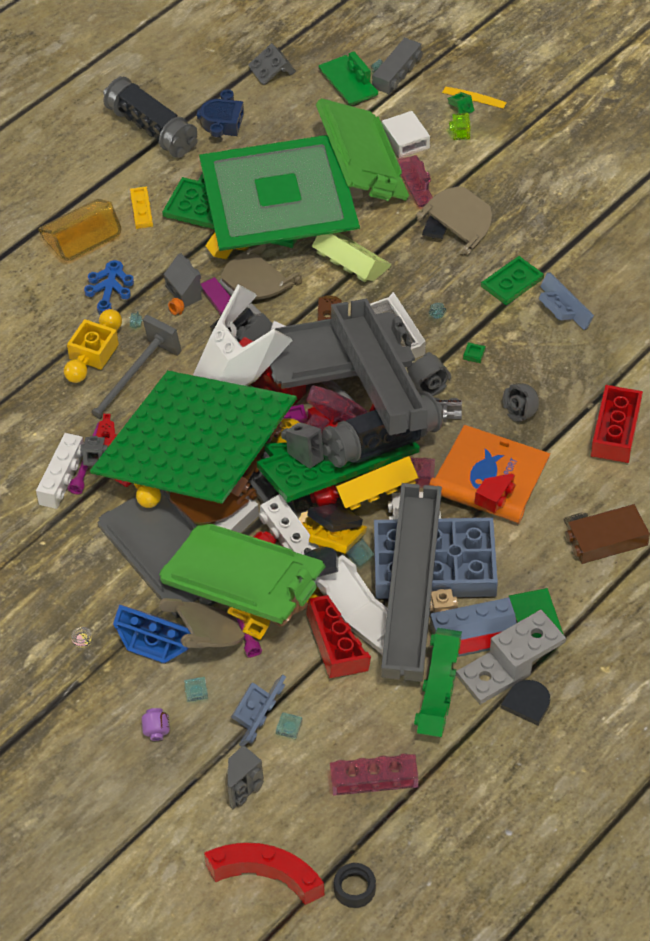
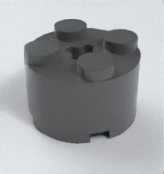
M431 352L426 353L416 362H413L412 366L407 367L408 374L419 393L428 392L432 396H436L446 388L447 385L445 383L447 380L450 381L451 379L449 370Z

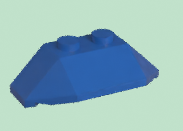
M119 605L113 625L128 651L167 663L188 650V647H184L181 643V638L184 635L191 634L186 626L137 609Z

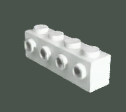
M68 433L64 434L36 490L39 505L54 509L58 508L83 457L80 455V446L84 444L83 437Z
M280 494L260 505V520L263 524L268 525L271 535L279 540L282 547L292 549V551L303 555L313 549L320 548L317 544L309 542L310 534Z

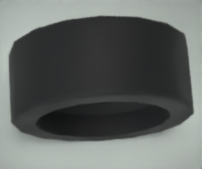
M349 863L338 869L334 876V892L341 904L351 908H359L372 901L376 891V879L368 866L361 863ZM353 875L361 876L367 880L368 888L362 894L350 895L342 889L343 880Z

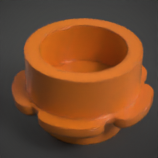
M173 298L168 303V308L173 315H181L184 311V303L179 298Z

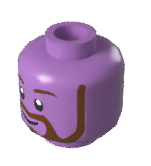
M148 709L142 716V732L145 736L150 737V740H162L163 736L169 733V716L166 712H163V709Z

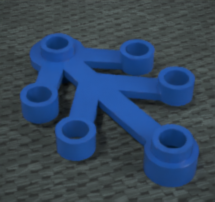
M110 261L106 264L104 270L88 274L89 283L96 285L85 286L84 291L87 297H92L95 293L105 288L103 298L97 304L99 314L107 309H112L110 298L113 288L120 294L121 299L126 300L131 297L130 289L123 288L115 280L116 276L123 280L125 286L129 287L134 284L133 276L127 275L123 271V264L120 261ZM108 275L107 279L96 284L99 281V279Z

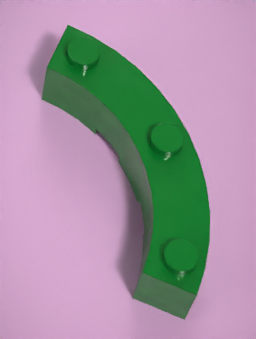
M437 628L436 633L431 635L430 646H433L429 676L428 680L424 679L422 692H425L420 713H416L414 725L418 726L417 733L443 736L457 670L453 669V663H456L457 657H459L462 631Z

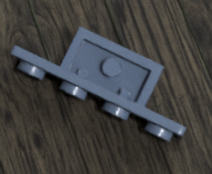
M547 273L541 284V288L545 292L540 294L539 299L546 308L555 314L557 319L562 321L573 319L583 330L587 329L594 315L552 273Z
M282 674L275 681L269 693L253 682L248 686L231 716L232 719L247 728L245 735L239 743L241 747L247 743L251 744L256 738L257 733L255 731L257 727H261L267 718L265 716L266 711L272 709L276 703L274 697L276 694L279 695L285 687L283 683L286 678L285 675Z

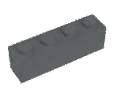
M404 37L372 75V85L377 90L390 94L397 88L399 82L406 77V74L413 69L415 63L422 58V44Z

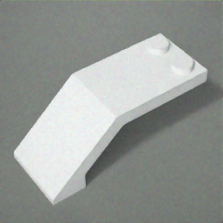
M341 555L338 558V572L317 577L314 582L324 596L328 595L342 614L341 617L344 622L348 623L351 627V631L383 655L388 608L375 599L357 573L356 565Z

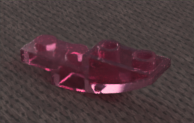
M317 386L311 387L306 400L330 420L333 419L334 422L338 420L346 421L367 413L366 409L354 401Z

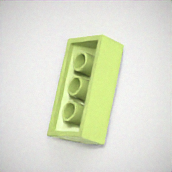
M340 232L319 235L312 245L313 248L317 249L316 253L323 257H330L332 263L343 265L345 271L351 274L354 272L357 274V278L364 282L367 280L375 281L392 265Z

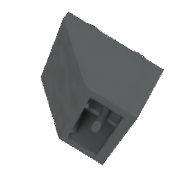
M179 253L164 273L165 287L175 298L182 300L184 306L187 307L202 299L201 274L198 269L193 268L188 258Z
M254 313L237 328V341L240 342L244 337L255 341L262 333L270 332L273 323L264 313Z
M244 745L228 758V792L230 807L234 810L238 805L244 804L248 796L254 791H258L264 783L262 760Z

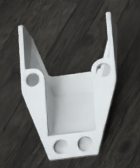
M238 284L208 340L193 375L248 386L261 376L293 340L273 329L245 347L240 345L235 338L237 329L233 321L257 295Z

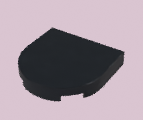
M320 547L304 554L322 560L323 564H325V568L318 577L338 572L339 559L333 548Z
M523 680L516 683L510 689L501 704V709L539 726L549 709L550 693L540 682Z

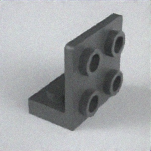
M273 43L248 64L263 85L280 70L284 73L287 71L291 76L296 72L284 54Z

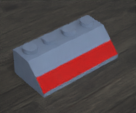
M510 598L430 614V630L432 634L436 633L437 628L462 631L459 657L489 651L491 638L516 624V617Z

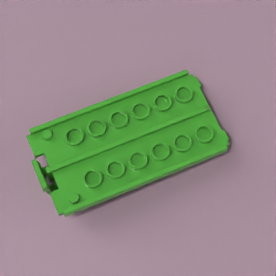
M321 98L318 100L316 107L348 187L353 186L367 191L369 187H372L369 193L371 197L389 201L392 196L406 201L409 194L401 177L402 170L379 116L376 117L375 114L368 110Z
M214 524L198 525L193 529L187 540L161 569L159 575L161 582L168 586L282 624L297 606L296 603L291 602L293 598L296 597L299 605L304 606L317 587L314 581L325 568V564H323L322 560L294 552L292 549Z

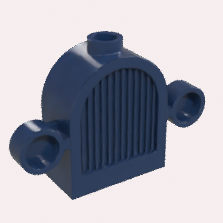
M226 89L220 93L221 99L209 100L197 111V119L201 120L203 129L213 137H221L222 135L238 136L243 120V101H235L233 91Z

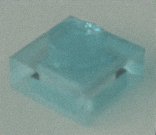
M363 539L359 540L347 552L357 567L374 556V553Z
M205 677L184 680L188 702L208 699Z
M282 712L276 727V734L296 739L303 722L302 717Z

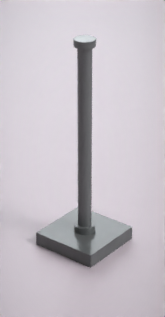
M149 315L142 319L148 341L151 343L99 406L91 411L95 417H102V412L158 346L176 356L180 354L182 350L175 328Z

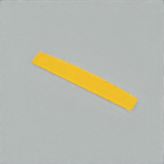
M445 86L442 93L449 95L463 92L471 95L472 101L499 108H504L507 103L486 95Z

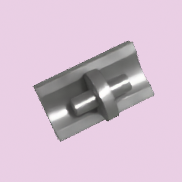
M435 398L437 403H440L443 408V422H447V419H462V400H458V398H450L449 400Z

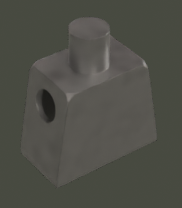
M297 423L291 428H285L282 431L281 438L287 442V452L308 468H312L324 460L320 428Z

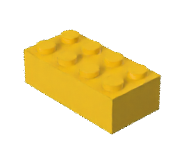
M407 456L336 487L345 508L349 507L350 510L360 507V502L364 500L372 502L379 499V494L386 492L389 495L398 491L397 487L402 485V483L415 484V479L418 476L410 456Z

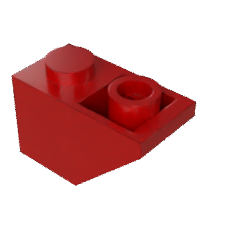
M510 473L485 478L475 492L474 504L495 514L499 507L503 508L507 495L513 493L516 486L514 483L515 475Z

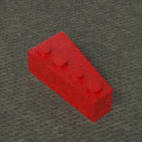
M326 595L309 598L306 614L329 679L369 671L370 654L365 652L361 641L351 632V627L348 623L344 622L341 617L342 614L330 597Z

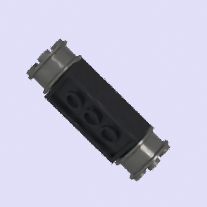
M120 76L104 89L103 102L106 108L113 110L119 117L125 116L128 121L132 120L139 129H144L150 137H155L160 147L169 151L173 157H183L197 144L198 132L193 124H188L185 118L178 117L176 113L146 93L140 86L132 83L129 78Z
M421 392L419 394L428 409L427 428L416 431L406 429V432L389 435L377 410L341 421L336 427L327 426L322 431L323 454L328 457L334 466L341 468L345 466L346 462L350 461L357 464L419 441L429 431L437 432L441 429L443 408L430 393Z

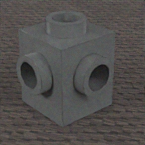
M85 437L84 444L80 446L83 465L94 466L108 448V445H105V437Z

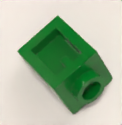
M460 92L447 98L448 103L457 108L458 114L461 117L475 110L471 95Z

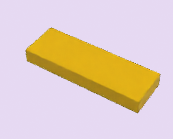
M147 187L131 188L130 193L136 229L153 227Z

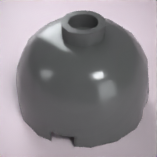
M524 383L509 385L510 387L506 388L503 394V406L510 413L507 414L508 417L518 422L533 417L539 407V397L535 389Z

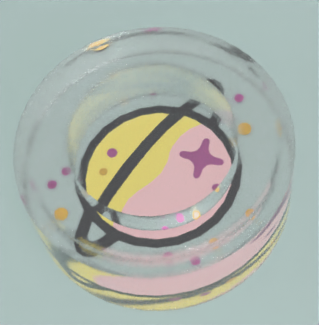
M86 627L76 628L71 634L73 644L80 648L90 645L92 642L91 631Z

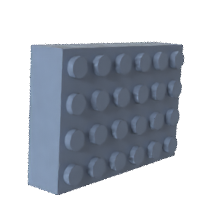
M493 518L439 519L432 591L451 589L453 597L497 596L498 580ZM398 519L374 520L376 599L389 598Z

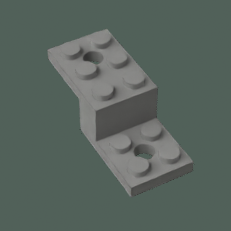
M539 610L492 637L490 652L457 670L456 676L481 705L531 676L532 662L566 643V637L542 610ZM533 633H540L542 637L534 638L531 635ZM483 675H487L491 679L488 681H482L480 677Z

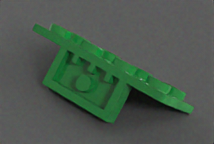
M355 51L349 53V57L344 55L318 66V69L350 106L378 95L377 89L371 84V70Z

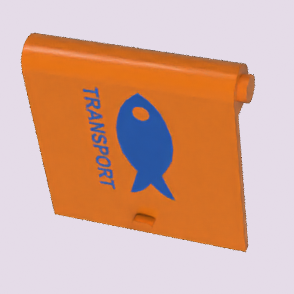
M464 425L435 478L432 477L429 485L442 486L441 497L520 523L526 504L551 453ZM510 473L515 475L514 483L516 486L513 493L507 495L503 508L499 507L495 514L474 504L475 492L485 478Z

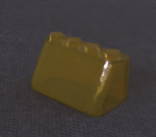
M97 198L43 225L38 230L41 237L61 259L71 261L118 237L122 228L112 203Z

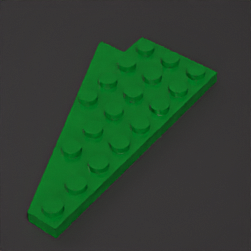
M203 173L198 181L185 177L181 178L162 211L163 217L214 229ZM297 239L274 242L272 244L293 248Z
M413 442L357 464L350 461L346 462L345 466L341 468L334 466L328 457L323 454V461L312 468H308L289 455L287 443L265 444V451L270 457L257 461V468L286 502H290L407 456L419 453L420 446Z

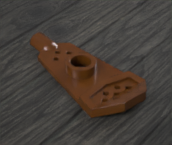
M329 295L319 297L318 321L331 319V304L342 303V300L336 296Z

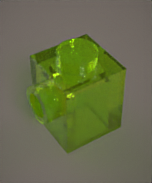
M469 113L452 114V121H449V131L453 133V140L470 139Z

